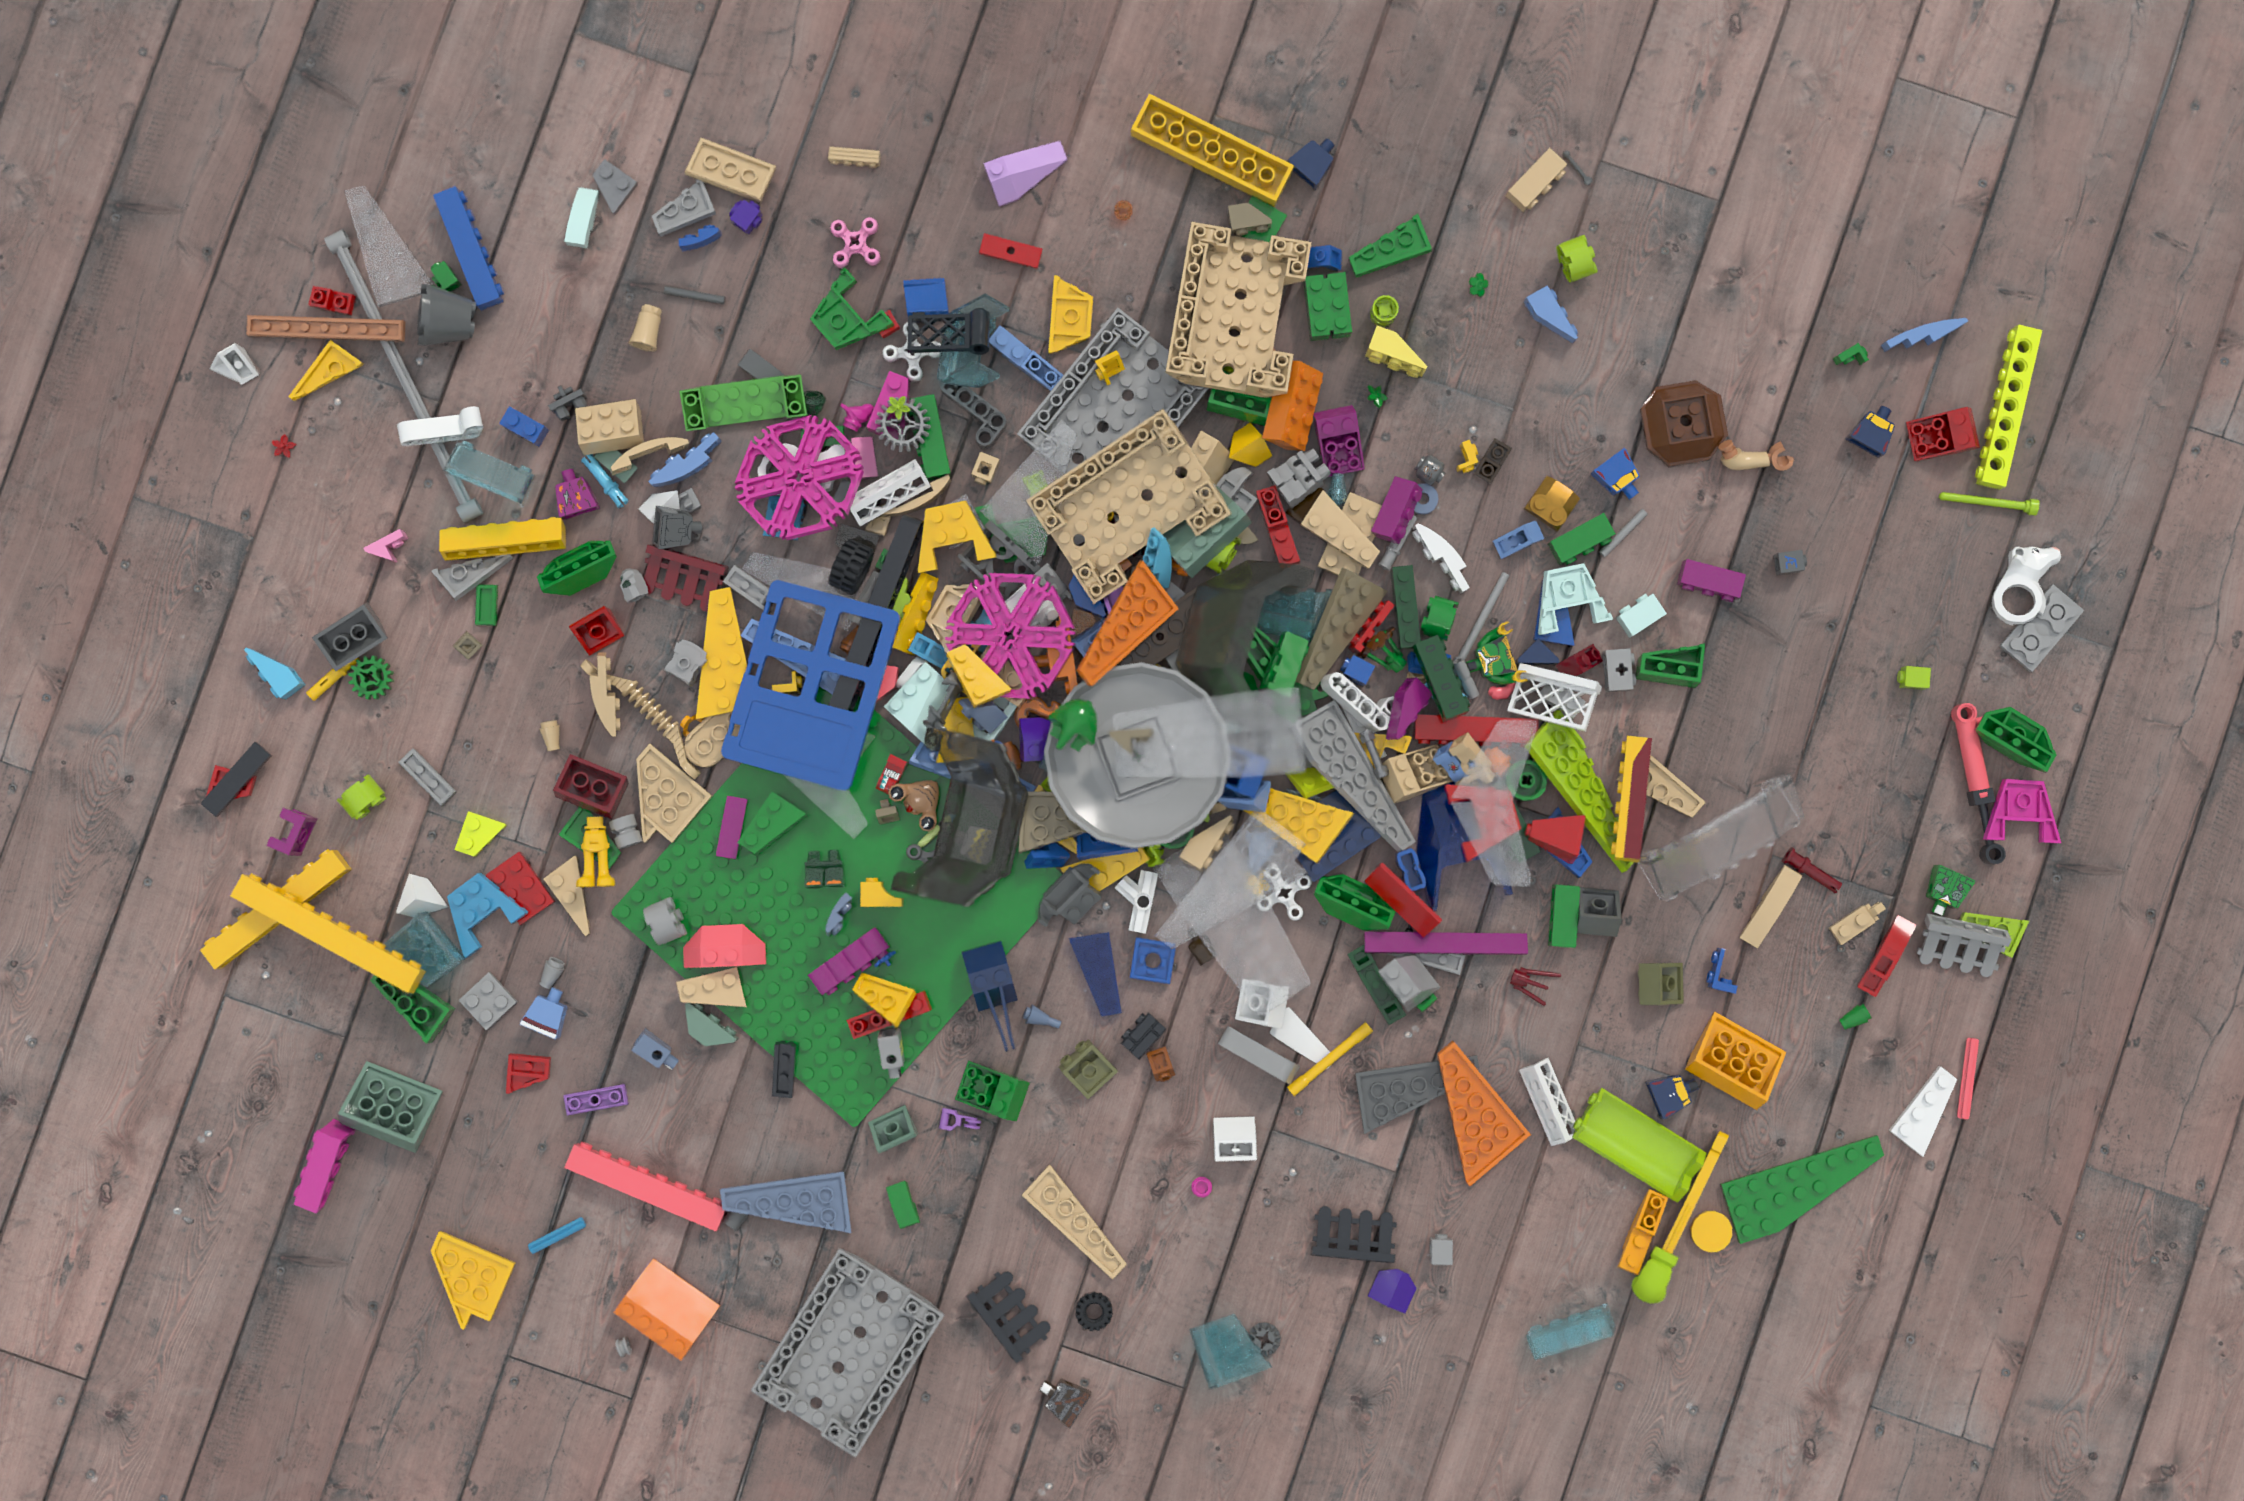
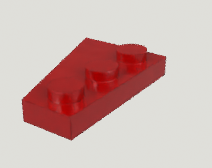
M1389 600L1384 601V603L1380 601L1374 609L1376 613L1372 618L1368 617L1362 625V631L1359 634L1356 633L1350 641L1351 645L1348 649L1353 653H1361L1364 649V646L1361 644L1371 639L1375 632L1373 629L1381 625L1395 605Z

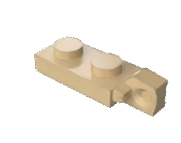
M1877 902L1873 906H1870L1869 903L1862 905L1830 926L1829 929L1838 943L1843 945L1876 923L1875 921L1879 919L1877 915L1886 908L1882 902Z

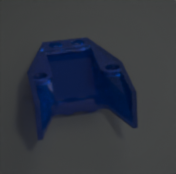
M1453 781L1446 785H1455L1456 782ZM1445 785L1422 794L1416 848L1419 867L1426 879L1424 890L1427 903L1433 911H1437L1442 869L1446 866L1465 863L1466 860L1461 844L1481 839L1471 802L1464 801L1449 805L1444 789ZM1499 844L1471 860H1488L1503 885L1505 895H1513Z

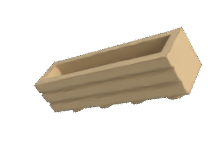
M829 147L828 160L834 165L843 163L846 166L855 164L858 167L866 165L876 168V166L880 167L881 154L880 151Z

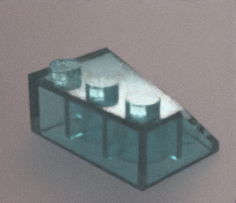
M1269 587L1257 609L1256 627L1265 633L1280 636L1283 631H1288L1311 642L1333 589H1326L1325 592H1315V589L1307 588V591L1302 592L1296 591L1294 588Z
M428 912L417 914L384 943L386 950L390 952L395 950L404 955V960L408 962L413 960L422 965L421 969L426 972L420 983L426 987H429L450 973L466 959Z
M1235 1314L1189 1329L1209 1389L1218 1388L1272 1368L1269 1361H1266L1262 1356L1258 1346H1255L1249 1338L1248 1332Z

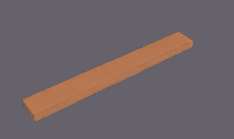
M247 315L246 335L252 337L405 342L406 321Z

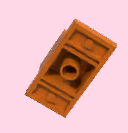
M1060 617L1059 621H1056V627L1061 624ZM1068 635V637H1067V640H1068L1069 642H1071V636H1070V635ZM1066 645V648L1072 649V646ZM1047 648L1048 652H1046V655L1033 656L1038 668L1048 667L1051 671L1060 656L1059 650L1056 648ZM1073 652L1054 681L1069 680L1065 682L1067 695L1078 685Z

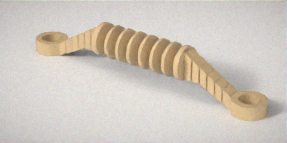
M587 659L580 665L588 675L590 673H598V669ZM607 675V678H611V685H615L624 697L629 694L631 695L628 700L629 702L636 700L635 708L642 706L641 714L648 712L645 717L647 720L652 717L654 718L651 722L652 725L659 723L658 731L665 729L663 736L673 743L680 766L688 775L696 779L701 772L687 760L679 723L676 721L671 724L670 722L673 717L665 718L667 711L659 712L661 705L658 704L654 707L653 704L656 700L653 698L648 701L647 699L650 694L642 695L644 688L636 689L637 681Z

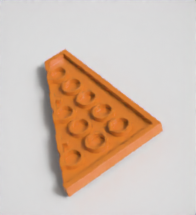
M1452 1040L1437 1053L1465 1181L1471 1186L1531 1134Z

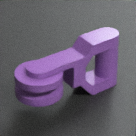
M942 1108L939 1128L952 1131L957 1126H962L963 1118H965L968 1124L965 1123L964 1127L980 1129V1126L977 1124H981V1121L975 1117L960 1115L957 1110ZM950 1114H954L956 1117V1122L953 1126L948 1125Z

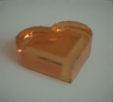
M1074 609L1071 621L1075 628H1071V630L1076 632L1075 634L1083 633L1086 628H1090L1095 624L1094 615L1090 612Z

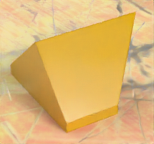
M1251 423L1233 433L1228 458L1256 468L1272 457L1265 440L1262 439V435Z

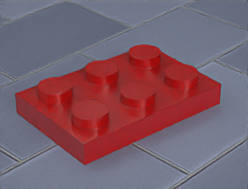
M517 852L486 874V877L496 884L504 894L513 898L515 903L528 911L525 916L517 921L519 925H523L555 902L521 852Z

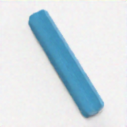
M580 1217L529 1243L528 1248L534 1254L585 1228L586 1223Z

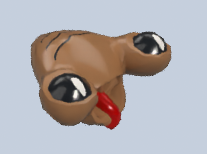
M925 780L910 784L897 783L890 787L888 791L890 799L894 802L904 799L903 803L908 813L911 812L914 815L923 814L919 819V827L923 831L929 832L935 828L937 824L936 808L939 799V786L936 781Z

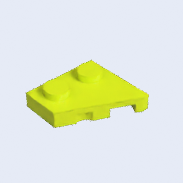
M1315 767L1307 768L1305 771L1285 772L1288 779L1306 799L1334 788Z
M468 811L455 850L476 857L501 830L506 828L507 824Z

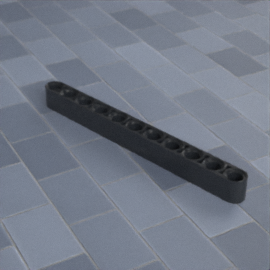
M906 514L902 516L868 604L893 610L923 533V520ZM862 617L848 653L847 662L866 667L872 664L883 626L882 622ZM840 675L829 706L853 712L864 681Z

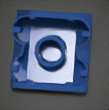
M944 278L903 280L907 315H913V312H925V315L949 314Z

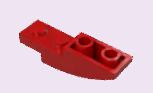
M1276 486L1256 491L1267 532L1280 568L1284 569L1300 564Z
M1897 914L1877 948L1875 956L1859 981L1858 988L1874 997L1878 995L1908 944L1916 927L1915 923Z
M925 991L915 995L901 1021L932 1010ZM875 1010L847 1020L853 1039L893 1025Z

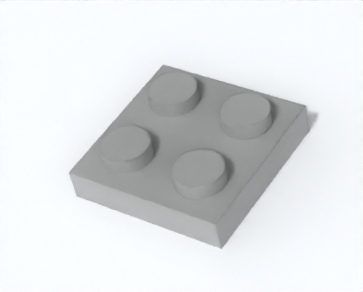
M488 972L459 999L460 1003L485 1030L490 1029L518 1002L491 972Z

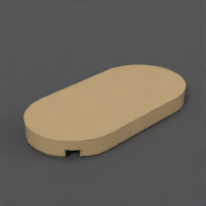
M732 712L705 718L687 735L684 748L686 757L691 763L699 767H711L724 758L721 749L729 728ZM735 724L732 736H738L741 725Z

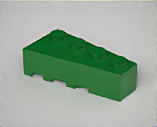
M376 975L370 980L383 996L393 1004L398 1013L408 1021L409 1025L422 1037L421 1039L426 1044L433 1043L456 1009L420 984L414 993H407Z

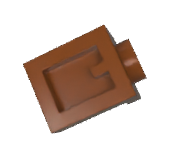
M1166 1046L1146 1053L1156 1082H1164L1175 1076Z

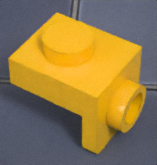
M1117 350L1095 361L1098 368L1095 370L1096 375L1100 381L1104 380L1107 386L1111 384L1109 377L1125 370Z
M1467 440L1460 444L1466 463L1458 465L1456 467L1457 472H1470L1475 469L1474 466L1478 463L1476 457L1478 455L1475 444H1471L1470 440Z
M792 671L791 684L772 685V690L788 695L790 693H799V688H802V677L798 676L796 671Z

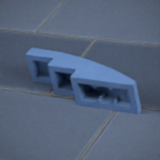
M1959 318L1925 324L1887 340L1881 347L1886 352L1902 342L1907 349L1924 339L1928 346L1961 327L1968 320L1967 318Z

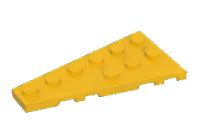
M730 587L710 591L703 649L707 653L706 659L708 661L701 667L696 720L733 712L742 678L746 671L747 660Z
M1270 788L1265 812L1243 810L1317 864L1354 815V813L1340 810Z

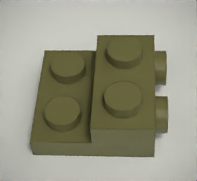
M1088 1039L1086 1042L1084 1040L1080 1041L1075 1047L1076 1051L1071 1055H1065L1060 1060L1061 1065L1058 1066L1061 1072L1087 1099L1118 1072Z

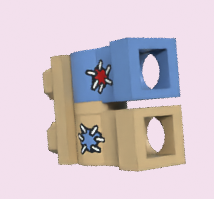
M1469 733L1439 748L1433 757V761L1437 765L1441 764L1448 772L1451 780L1456 782L1455 785L1479 787L1480 784L1476 779L1479 778L1486 785L1492 782L1494 774L1490 770L1491 761L1486 758Z

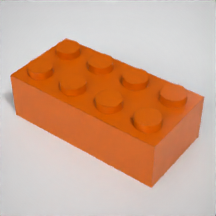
M1292 360L1288 391L1286 394L1272 396L1262 439L1285 450L1305 451L1322 384V372L1301 361Z

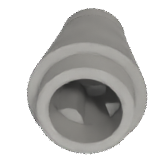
M550 957L549 960H546L539 984L544 988L551 989L552 985L565 970V963L555 957Z

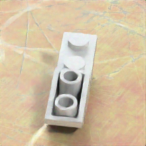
M1419 523L1413 527L1414 532L1412 534L1418 543H1422L1424 547L1422 551L1426 559H1431L1433 563L1440 559L1441 569L1445 574L1448 573L1452 579L1450 580L1452 588L1455 591H1459L1460 594L1467 591L1470 587L1460 572L1466 567V564L1459 554L1440 535Z

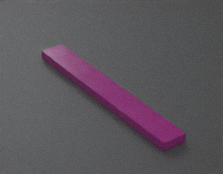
M1364 932V953L1527 955L1528 939L1527 933L1429 932L1423 938L1418 932Z

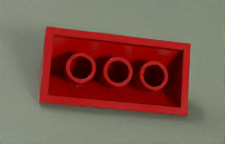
M1383 863L1378 864L1364 880L1423 938L1442 921L1429 906Z

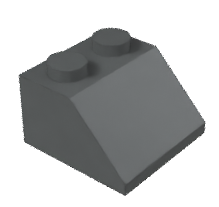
M1580 887L1577 933L1617 937L1622 920L1619 891Z

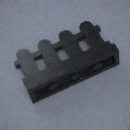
M1323 1206L1319 1209V1214L1314 1215V1220H1318L1317 1236H1313L1312 1241L1316 1242V1247H1311V1256L1395 1263V1254L1390 1253L1391 1249H1395V1244L1391 1243L1392 1227L1396 1228L1397 1222H1393L1391 1213H1382L1380 1221L1372 1220V1213L1369 1210H1364L1360 1213L1359 1219L1352 1218L1350 1209L1343 1208L1339 1212V1217L1331 1216V1209L1329 1207ZM1331 1222H1338L1337 1238L1330 1237ZM1351 1224H1359L1358 1240L1350 1239ZM1372 1226H1379L1378 1242L1371 1241ZM1329 1243H1336L1337 1249L1329 1248ZM1350 1245H1357V1250H1349ZM1370 1247H1378V1252H1370Z
M1008 1271L1002 1274L996 1272L994 1274L996 1278L985 1287L980 1285L977 1287L978 1293L975 1294L971 1291L966 1295V1298L1013 1361L1018 1363L1023 1359L1020 1354L1024 1351L1026 1354L1030 1353V1346L1041 1338L1043 1341L1048 1338L1046 1334L1050 1331V1324L1046 1321H1041L1037 1324L1034 1317L1038 1314V1308L1035 1305L1025 1307L1021 1301L1026 1296L1022 1288H1016L1014 1291L1010 1288L1009 1284L1013 1281L1012 1273ZM1002 1289H1005L1008 1295L996 1304L992 1297ZM988 1302L992 1308L987 1310L983 1304ZM1017 1305L1021 1311L1008 1321L1004 1314ZM999 1318L1004 1323L1001 1327L996 1322ZM1027 1322H1030L1033 1328L1020 1337L1017 1330ZM1011 1335L1016 1339V1342L1013 1344L1008 1338Z

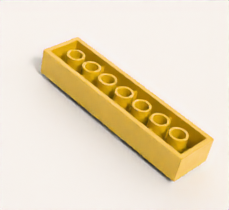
M1151 94L1148 95L1131 128L1132 137L1273 207L1276 206L1293 172L1294 165Z

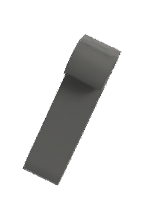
M946 375L941 378L939 385L942 393L982 423V426L976 433L977 444L983 449L991 448L1007 427L1004 414L955 377ZM952 382L953 388L957 390L956 395L954 390H952L951 388H948L946 390V383L951 384ZM963 394L971 396L970 400L966 403L960 401V397ZM979 406H985L987 411L985 414L979 415L976 413V409ZM995 418H1001L1003 423L1001 426L995 427L992 425V421ZM981 435H990V441L987 443L981 442Z

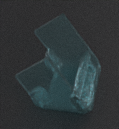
M983 294L951 311L949 314L970 313L976 308H983L990 314L989 334H991L996 328V318L1009 312L1010 307L987 294ZM965 320L956 321L953 325L960 329L965 325ZM948 328L944 331L943 335L950 338L955 332ZM960 336L952 341L955 345H965V340ZM970 351L940 352L937 379L944 384L980 388L1000 378V374L981 364V355L973 354Z
M465 440L462 443L457 442L443 469L448 476L453 475L517 502L521 507L524 506L536 478L531 473L532 469L523 465L518 468L474 449V444Z

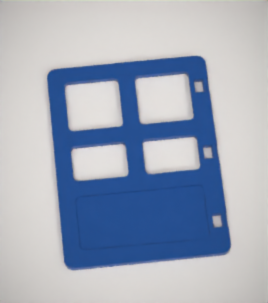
M781 580L773 581L767 594L766 604L761 614L746 671L742 678L729 728L722 745L721 753L723 757L837 790H849L853 783L900 623L899 613L895 610ZM785 598L825 607L826 611L813 651L810 652L773 642L772 638ZM771 603L777 604L774 615L768 614ZM842 613L882 622V630L872 664L869 667L829 656L838 621ZM771 656L808 667L806 679L799 697L759 686L767 657ZM753 663L758 664L755 676L750 675ZM827 671L865 682L862 698L856 712L816 702L817 692L824 672ZM735 724L741 725L737 737L732 736Z

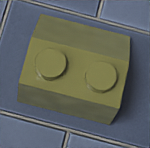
M1639 963L1638 996L1640 1005L1684 1004L1683 963Z

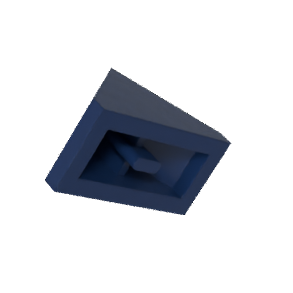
M1538 638L1515 660V664L1556 665L1559 663V658Z

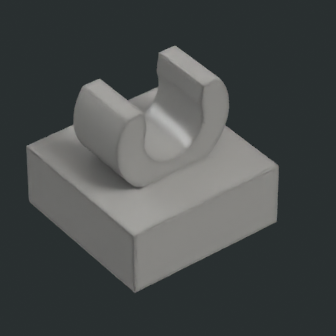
M692 488L678 495L680 510H685L690 514L702 507Z

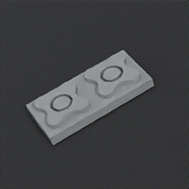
M2054 584L2050 585L2044 592L2046 607L2043 615L2038 613L2032 621L2025 624H2017L1999 645L2029 672L2034 671L2084 612L2080 606Z

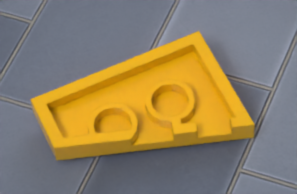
M966 645L947 652L946 656L974 708L1011 692V688Z
M861 973L852 989L858 997L896 1028H898L916 995L914 989L865 973Z

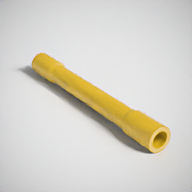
M1366 1022L1363 1023L1334 1050L1288 1085V1090L1293 1096H1296L1313 1079L1353 1046L1364 1040L1373 1030Z

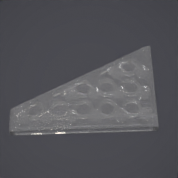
M1063 420L1057 424L980 510L982 514L991 520L1038 565L1042 562L1049 535L1026 500L1067 473L1077 433Z

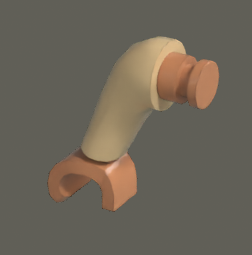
M1726 440L1718 446L1719 450L1722 451L1721 462L1731 470L1767 467L1772 463L1776 469L1784 471L1792 467L1794 458L1790 456L1777 457L1779 453L1785 451L1781 441L1773 445L1768 454L1767 452H1744L1740 448L1733 446L1732 440Z

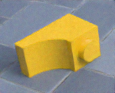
M866 878V882H861V907H903L904 898H898L889 894L883 887V882H878V878Z

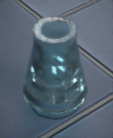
M1340 473L1332 474L1328 496L1337 505L1345 504L1348 498L1344 474Z

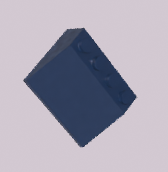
M1336 789L1317 801V803L1354 813V815L1318 864L1286 842L1305 873L1313 882L1382 837Z

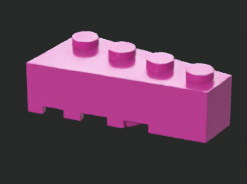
M333 1119L322 1129L315 1132L312 1139L314 1145L307 1154L306 1160H308V1163L300 1174L302 1181L294 1192L296 1199L293 1205L316 1214L325 1206L334 1184L331 1178L337 1175L341 1167V1163L338 1161L347 1152L350 1145L346 1141L350 1135H354L356 1129L343 1125L338 1120Z

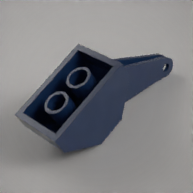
M1001 940L962 951L978 1012L990 1009L1005 1052H1008L1004 1033L994 1007L1003 1005L1007 1032L1012 1050H1015L1007 1003L1018 1001Z

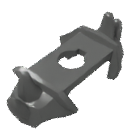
M949 670L950 675L941 682L942 685H949L946 690L948 693L940 709L936 711L932 705H929L928 718L923 720V725L933 735H937L935 728L943 732L947 731V728L943 726L946 724L945 719L959 692L964 689L953 670Z

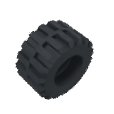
M851 538L848 539L841 547L829 574V585L850 595L856 593L871 566L873 548Z

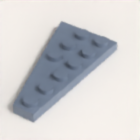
M844 1171L720 1189L722 1210L851 1233Z

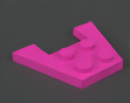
M2002 779L1982 840L2004 841L2006 820L2039 822V843H2061L2044 781Z

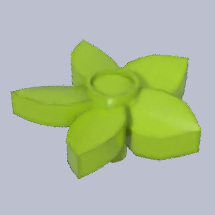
M905 396L900 397L898 401L893 397H889L892 406L887 409V413L895 412L897 419L900 420L902 412L911 411L908 406L904 405Z

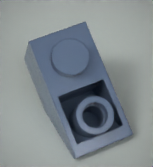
M969 698L959 701L963 707L961 712L969 720L973 717L975 719L973 723L981 731L985 729L989 734L1008 718L992 700L975 708Z

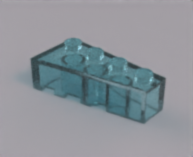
M1608 1303L1589 1310L1572 1314L1564 1319L1553 1320L1545 1326H1533L1527 1332L1526 1338L1534 1360L1614 1336L1616 1325Z

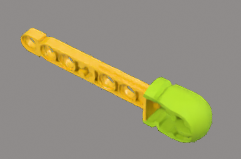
M1721 1131L1718 1132L1704 1165L1697 1175L1663 1248L1654 1247L1650 1255L1651 1259L1647 1261L1640 1274L1632 1281L1633 1292L1643 1302L1650 1304L1659 1303L1666 1296V1287L1671 1277L1672 1267L1676 1265L1678 1257L1672 1253L1729 1135Z

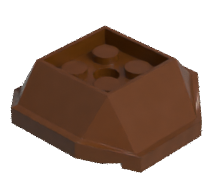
M1696 380L1655 387L1640 409L1646 449L1667 467L1709 461L1717 451L1718 446L1728 436L1721 395ZM1680 418H1687L1689 426H1683Z

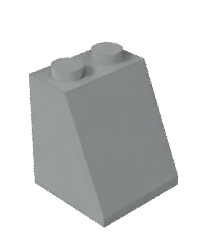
M1416 955L1396 958L1379 971L1382 980L1407 1012L1441 988Z

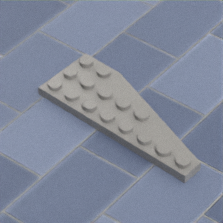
M1335 700L1289 726L1309 762L1397 852L1403 851L1416 842L1382 781L1374 775V767Z

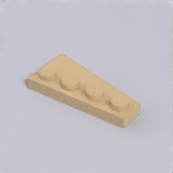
M1322 490L1300 525L1369 569L1380 551Z
M1650 755L1647 796L1693 818L1705 804V801ZM1620 774L1616 780L1622 782L1623 774Z

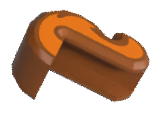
M1030 696L1032 699L1026 698L1022 706L1016 708L1014 714L1016 725L1019 728V718H1028L1030 713L1048 719L1049 715L1061 704L1052 701L1051 706L1047 707L1043 699Z

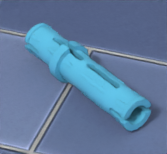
M593 454L586 455L591 463L583 457L581 462L584 463L604 488L603 492L611 497L618 508L623 507L619 499L626 505L629 500L619 490V485L613 482Z

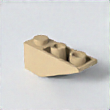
M1229 815L1191 838L1179 856L1181 861L1200 872H1203L1204 868L1208 869L1213 861L1212 855L1215 851L1218 852L1224 843L1222 841L1225 834L1229 835L1235 825L1233 824V817Z

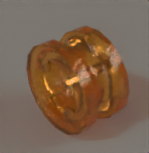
M1125 200L1119 201L1115 205V216L1119 220H1128L1132 216V205L1130 202ZM1119 207H1122V208L1128 207V208H1127L1128 214H1125V213L1119 214V212H1120Z

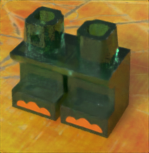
M829 850L828 861H821L820 851H809L808 862H805V888L816 889L825 888V886L827 888L846 887L844 862L841 860L839 850Z

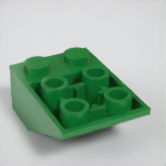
M968 1061L955 1100L1002 1119L1017 1121L1030 1082Z

